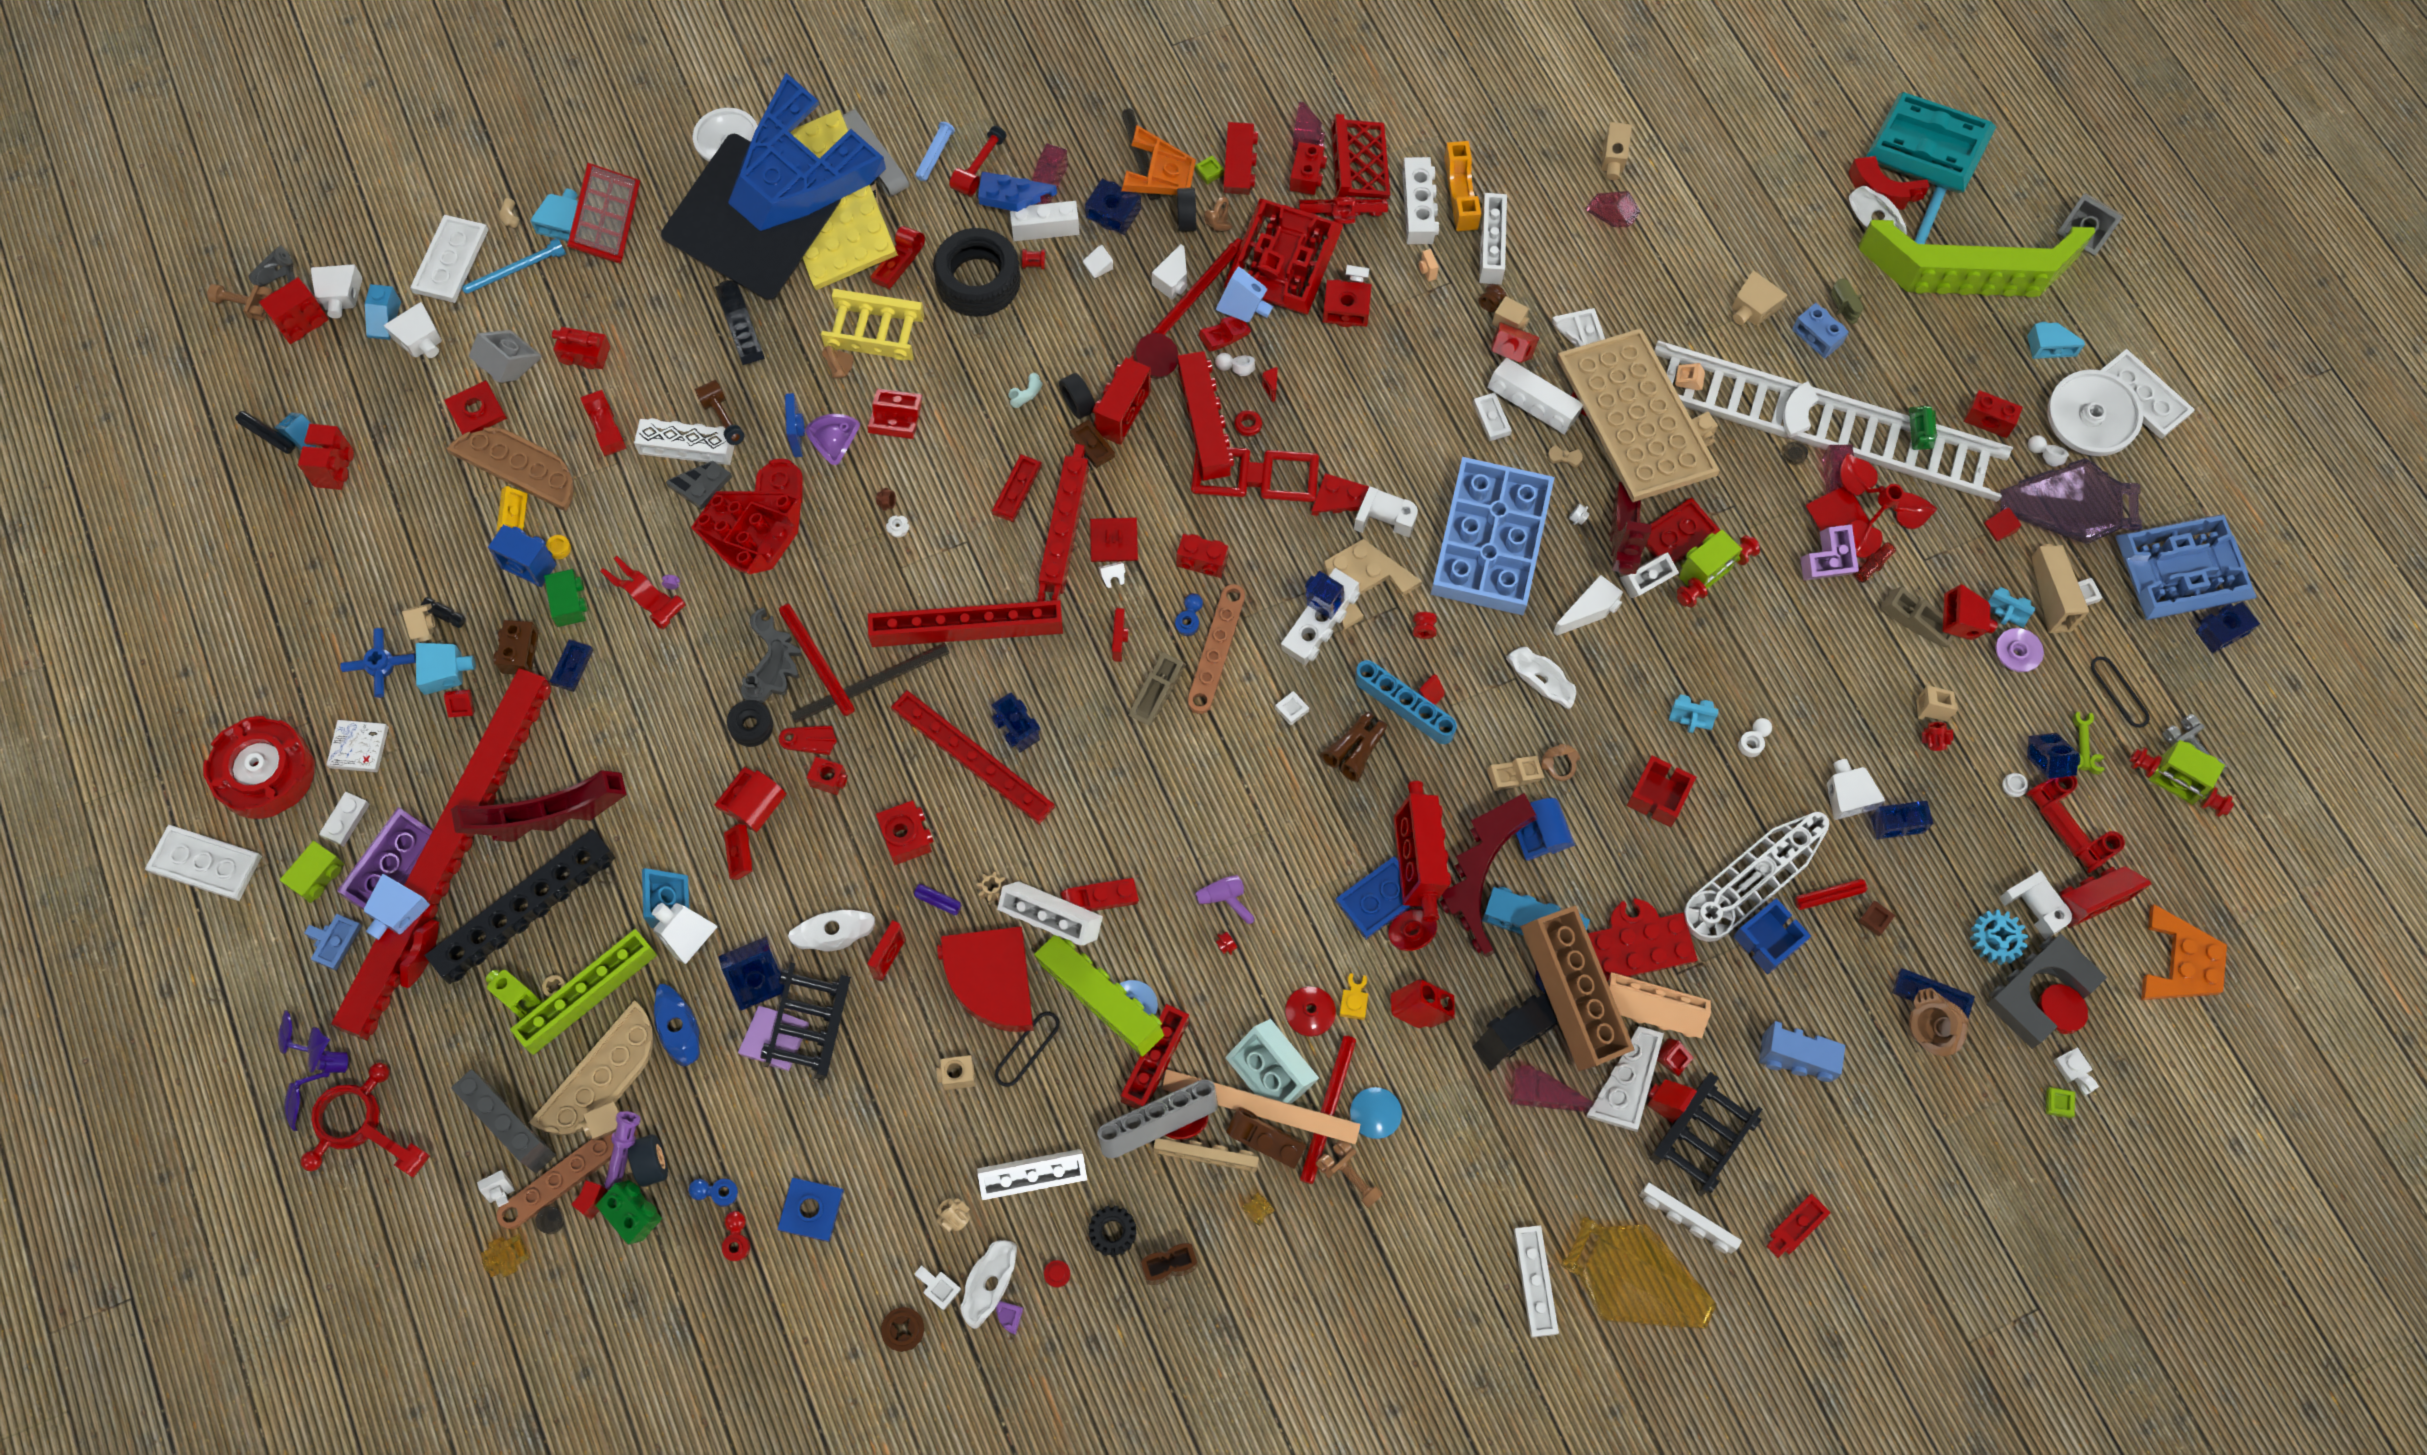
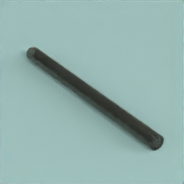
M946 643L940 644L843 688L848 698L851 699L950 654ZM828 695L790 714L796 724L837 704L832 696Z

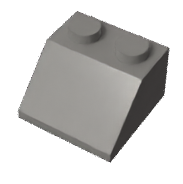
M2085 193L2057 233L2066 237L2072 227H2094L2095 233L2084 249L2096 256L2124 215Z
M511 330L477 333L469 357L476 362L478 367L487 371L495 381L501 383L517 380L537 363L542 356Z

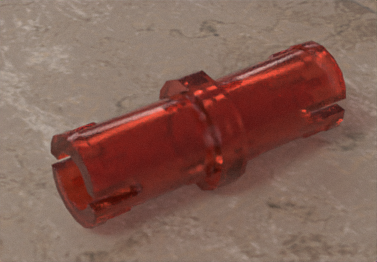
M1886 542L1874 554L1868 556L1866 562L1858 569L1859 571L1854 573L1856 579L1864 583L1876 571H1880L1884 567V563L1896 552L1895 547L1891 543Z

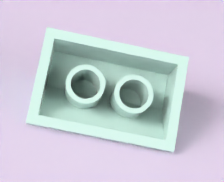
M1271 1019L1254 1026L1225 1057L1254 1094L1292 1104L1319 1079Z

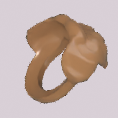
M1220 197L1215 204L1214 210L1204 212L1206 225L1212 226L1216 231H1227L1233 228L1227 222L1228 198Z
M826 346L823 349L822 355L828 362L832 378L846 377L850 370H852L854 356L846 352L837 351L833 346Z
M1559 744L1545 752L1541 761V769L1547 770L1549 775L1555 780L1566 781L1575 774L1576 762L1581 757L1572 746ZM1567 755L1571 762V770L1567 775L1559 776L1553 769V757Z

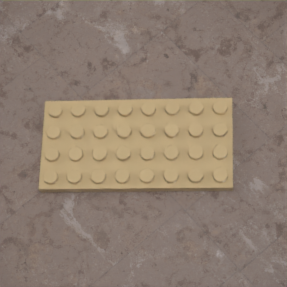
M1642 328L1558 353L1557 359L1576 396L1582 403L1587 417L1632 502L1718 476L1720 471Z

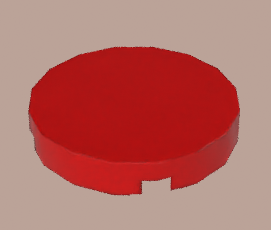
M2055 984L2040 993L2037 1007L2058 1026L2056 1030L2061 1031L2059 1033L2073 1034L2085 1026L2088 1020V1008L2085 1000L2076 990L2070 986Z

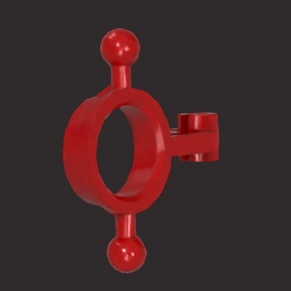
M373 1064L368 1071L369 1078L363 1086H335L326 1090L317 1099L312 1108L311 1121L320 1142L313 1151H308L302 1155L300 1161L304 1170L315 1171L322 1165V1155L329 1147L337 1150L353 1149L370 1139L398 1158L394 1166L412 1178L417 1175L430 1155L411 1142L404 1149L376 1130L380 1120V1108L377 1099L371 1094V1091L378 1083L388 1079L390 1070L386 1064ZM343 1094H354L361 1097L367 1109L366 1119L362 1127L354 1134L344 1138L330 1136L325 1131L322 1123L323 1112L327 1105L334 1098Z

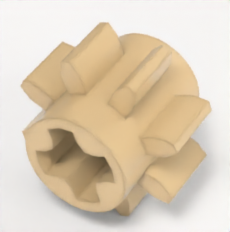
M993 872L990 876L983 874L982 883L976 884L977 889L983 890L978 894L979 898L983 899L986 897L989 905H991L992 901L1000 900L1002 887L1006 883L1005 877L999 879L996 876V872ZM992 885H996V888H993V891H988V889H991Z
M956 1198L954 1201L947 1199L938 1207L937 1214L940 1217L936 1221L947 1232H950L952 1229L959 1231L969 1221V1216L966 1213L970 1208L959 1198Z

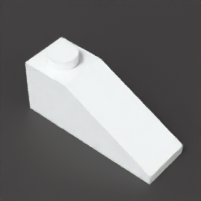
M1600 575L1557 622L1553 633L1558 636L1601 620L1610 612L1614 614L1622 604L1620 599L1623 591Z

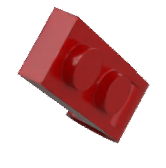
M901 226L897 230L895 249L898 255L881 262L870 276L873 283L889 290L923 248L925 235L922 232L906 226Z
M1134 878L1068 888L1060 893L1061 899L1091 912L1136 905L1139 902Z

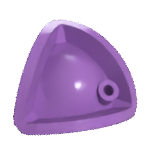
M828 414L810 422L805 432L823 457L830 464L838 465L855 437L860 423L858 420L847 415Z

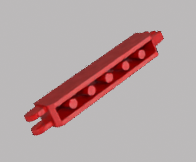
M1075 444L1073 456H1065L1038 579L1039 592L1037 602L1045 601L1046 592H1053L1051 601L1059 600L1060 594H1063L1065 590L1089 474L1088 459L1084 458L1085 445Z

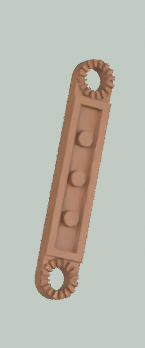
M1228 585L1221 593L1188 696V706L1193 713H1207L1212 706L1245 602V591L1239 585ZM1230 592H1236L1240 598L1237 601H1230L1227 595ZM1197 696H1203L1207 703L1204 706H1196L1193 700Z
M635 1129V1137L637 1136V1129ZM612 1134L596 1141L591 1139L510 1198L509 1202L499 1207L497 1211L498 1223L506 1229H517V1227L533 1218L609 1162L614 1146L611 1140ZM511 1208L517 1209L518 1216L516 1220L510 1223L506 1222L504 1218L506 1211Z

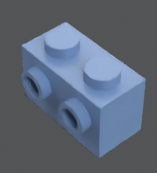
M1817 303L1801 314L1792 328L1800 338L1824 359L1844 343L1849 333L1842 323L1837 322L1826 309L1820 307Z

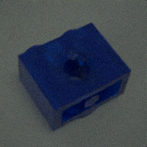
M1102 178L1085 203L1086 218L1099 223L1107 230H1114L1125 235L1141 210V196L1136 192L1121 191L1122 187L1117 183Z

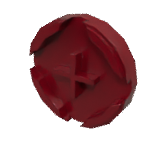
M1151 333L1139 340L1134 348L1133 357L1134 361L1151 368V378L1160 379L1165 378L1175 370L1178 364L1179 353L1172 339L1164 334Z

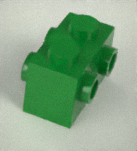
M630 1180L615 1183L595 1205L628 1245L643 1241L662 1220L657 1213L656 1207L645 1199L640 1193V1188Z

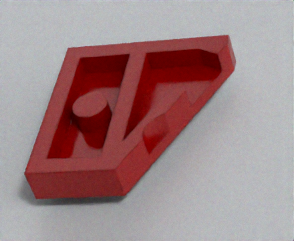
M1325 473L1311 515L1318 516L1321 512L1332 511L1333 514L1342 513L1343 511H1359L1369 486Z

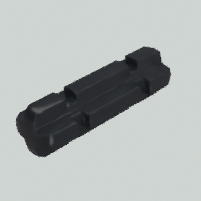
M430 597L424 598L423 602H421V605L431 603L432 608L428 610V613H433L434 616L447 623H452L451 625L457 628H461L466 622L464 615L454 612L453 609L439 602H435Z

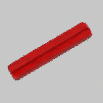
M1858 879L1799 895L1795 898V904L1799 910L1865 893L1868 888L1864 879Z

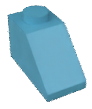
M2039 322L2033 326L2027 335L2033 359L2077 357L2085 346L2084 340L2059 323Z

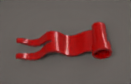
M616 555L613 559L633 581L618 579L604 568L600 572L613 585L626 590L643 609L651 612L650 619L652 622L664 630L670 624V620L686 606L685 602L677 595L671 599L666 594L657 590L646 576L628 567Z

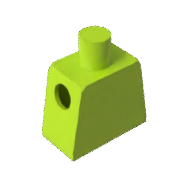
M505 969L501 972L492 970L486 976V982L488 983L486 989L521 1020L543 1003Z

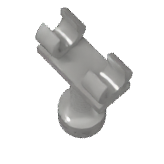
M2189 714L2181 721L2182 727L2188 733L2182 736L2180 730L2173 725L2162 733L2164 739L2172 744L2171 746L2182 740L2191 743L2196 749L2210 755L2195 738V735L2204 728V725L2200 724L2198 718L2193 714Z

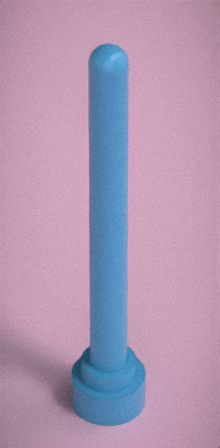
M553 239L547 245V248L464 285L462 291L466 294L471 293L550 256H557L559 258L566 255V252L559 239Z

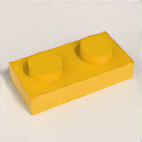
M509 486L502 488L496 531L499 532L503 524L510 528L515 526L523 530L528 493Z

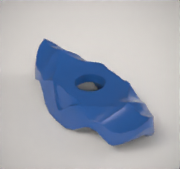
M659 984L655 995L654 1024L660 1042L678 1065L683 1067L690 1065L700 1055V1032L696 1017L674 988L666 984ZM672 1019H680L683 1023L682 1028L678 1032L668 1030V1024Z

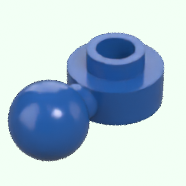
M1195 593L1189 594L1185 598L1184 605L1187 610L1178 614L1175 620L1176 629L1183 636H1192L1199 629V619L1195 613L1202 608L1203 599ZM1189 619L1191 624L1184 625L1183 621Z
M696 1179L691 1182L688 1189L689 1195L694 1200H703L707 1196H711L714 1203L721 1207L732 1205L738 1197L737 1186L729 1179H720L713 1186H710L703 1179ZM721 1188H728L729 1194L722 1197L719 1195Z

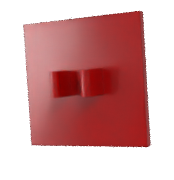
M1137 517L1090 519L1091 562L1138 561Z

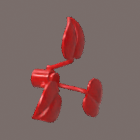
M1849 453L1844 457L1840 467V479L1843 487L1849 493L1856 496L1861 495L1865 490L1868 493L1879 492L1878 503L1881 506L1868 525L1862 520H1854L1848 524L1852 525L1856 556L1858 558L1869 557L1880 548L1883 540L1882 532L1872 527V525L1887 508L1893 507L1892 510L1897 512V521L1908 529L1921 527L1936 512L1937 508L1930 502L1915 494L1904 492L1898 484H1890L1886 488L1880 486L1879 488L1871 489L1878 481L1876 469L1869 462L1854 457Z

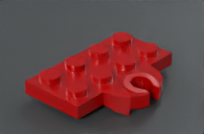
M1634 898L1632 900V906L1638 912L1637 917L1632 918L1626 914L1625 908L1627 904L1624 900L1611 912L1609 918L1610 929L1588 933L1607 982L1611 972L1632 977L1698 961L1689 928L1685 921L1684 912L1659 917L1656 909L1641 899Z

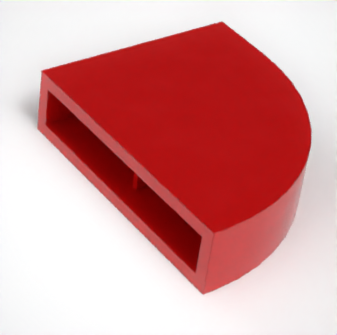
M1022 926L941 936L942 945H937L938 959L943 960L950 988L960 1005L972 1017L990 1027L1008 1032L1034 1031Z

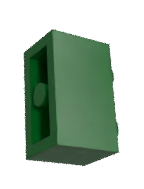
M573 569L544 575L551 618L556 626L561 627L586 621L585 612L588 611L585 597L582 598L581 591L584 590L581 576L577 577Z

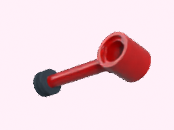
M991 127L987 133L989 140L968 169L964 170L958 167L954 170L949 183L951 189L969 197L975 194L980 181L979 176L975 174L995 145H1001L1007 137L1006 132L1001 127Z

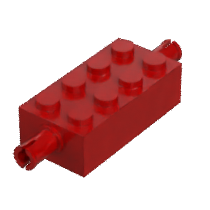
M1412 781L1407 785L1409 796L1393 816L1403 905L1422 907L1423 920L1425 922H1434L1440 918L1437 900L1451 884V874L1447 869L1448 851L1445 850L1444 845L1445 828L1442 827L1441 821L1443 809L1439 805L1438 795L1424 794L1423 782Z

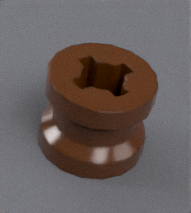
M1489 284L1485 288V293L1479 297L1478 302L1483 309L1493 313L1507 295L1500 286Z

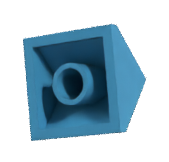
M646 868L642 869L643 918L650 928H655L660 922L652 915V911L660 903H664L669 909L676 903L689 909L688 875Z

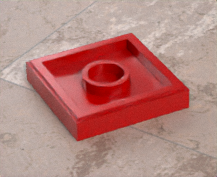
M894 920L891 921L867 963L872 977L880 982L885 978L906 941L901 924Z

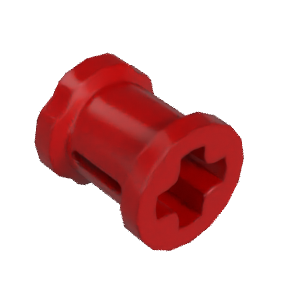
M1022 249V269L1027 267L1045 269V249L1041 251Z

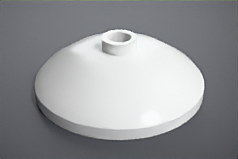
M716 109L707 113L698 121L693 131V143L699 155L710 162L728 135L735 133L751 141L758 125L751 115L740 109Z

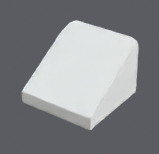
M1103 245L1098 246L1083 260V264L1094 279L1113 269V260Z

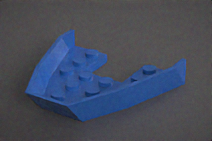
M787 73L784 75L754 132L728 201L735 210L759 231L807 216L870 185L886 170L884 157L852 129L842 136L820 159L796 139L790 132L819 106V101Z

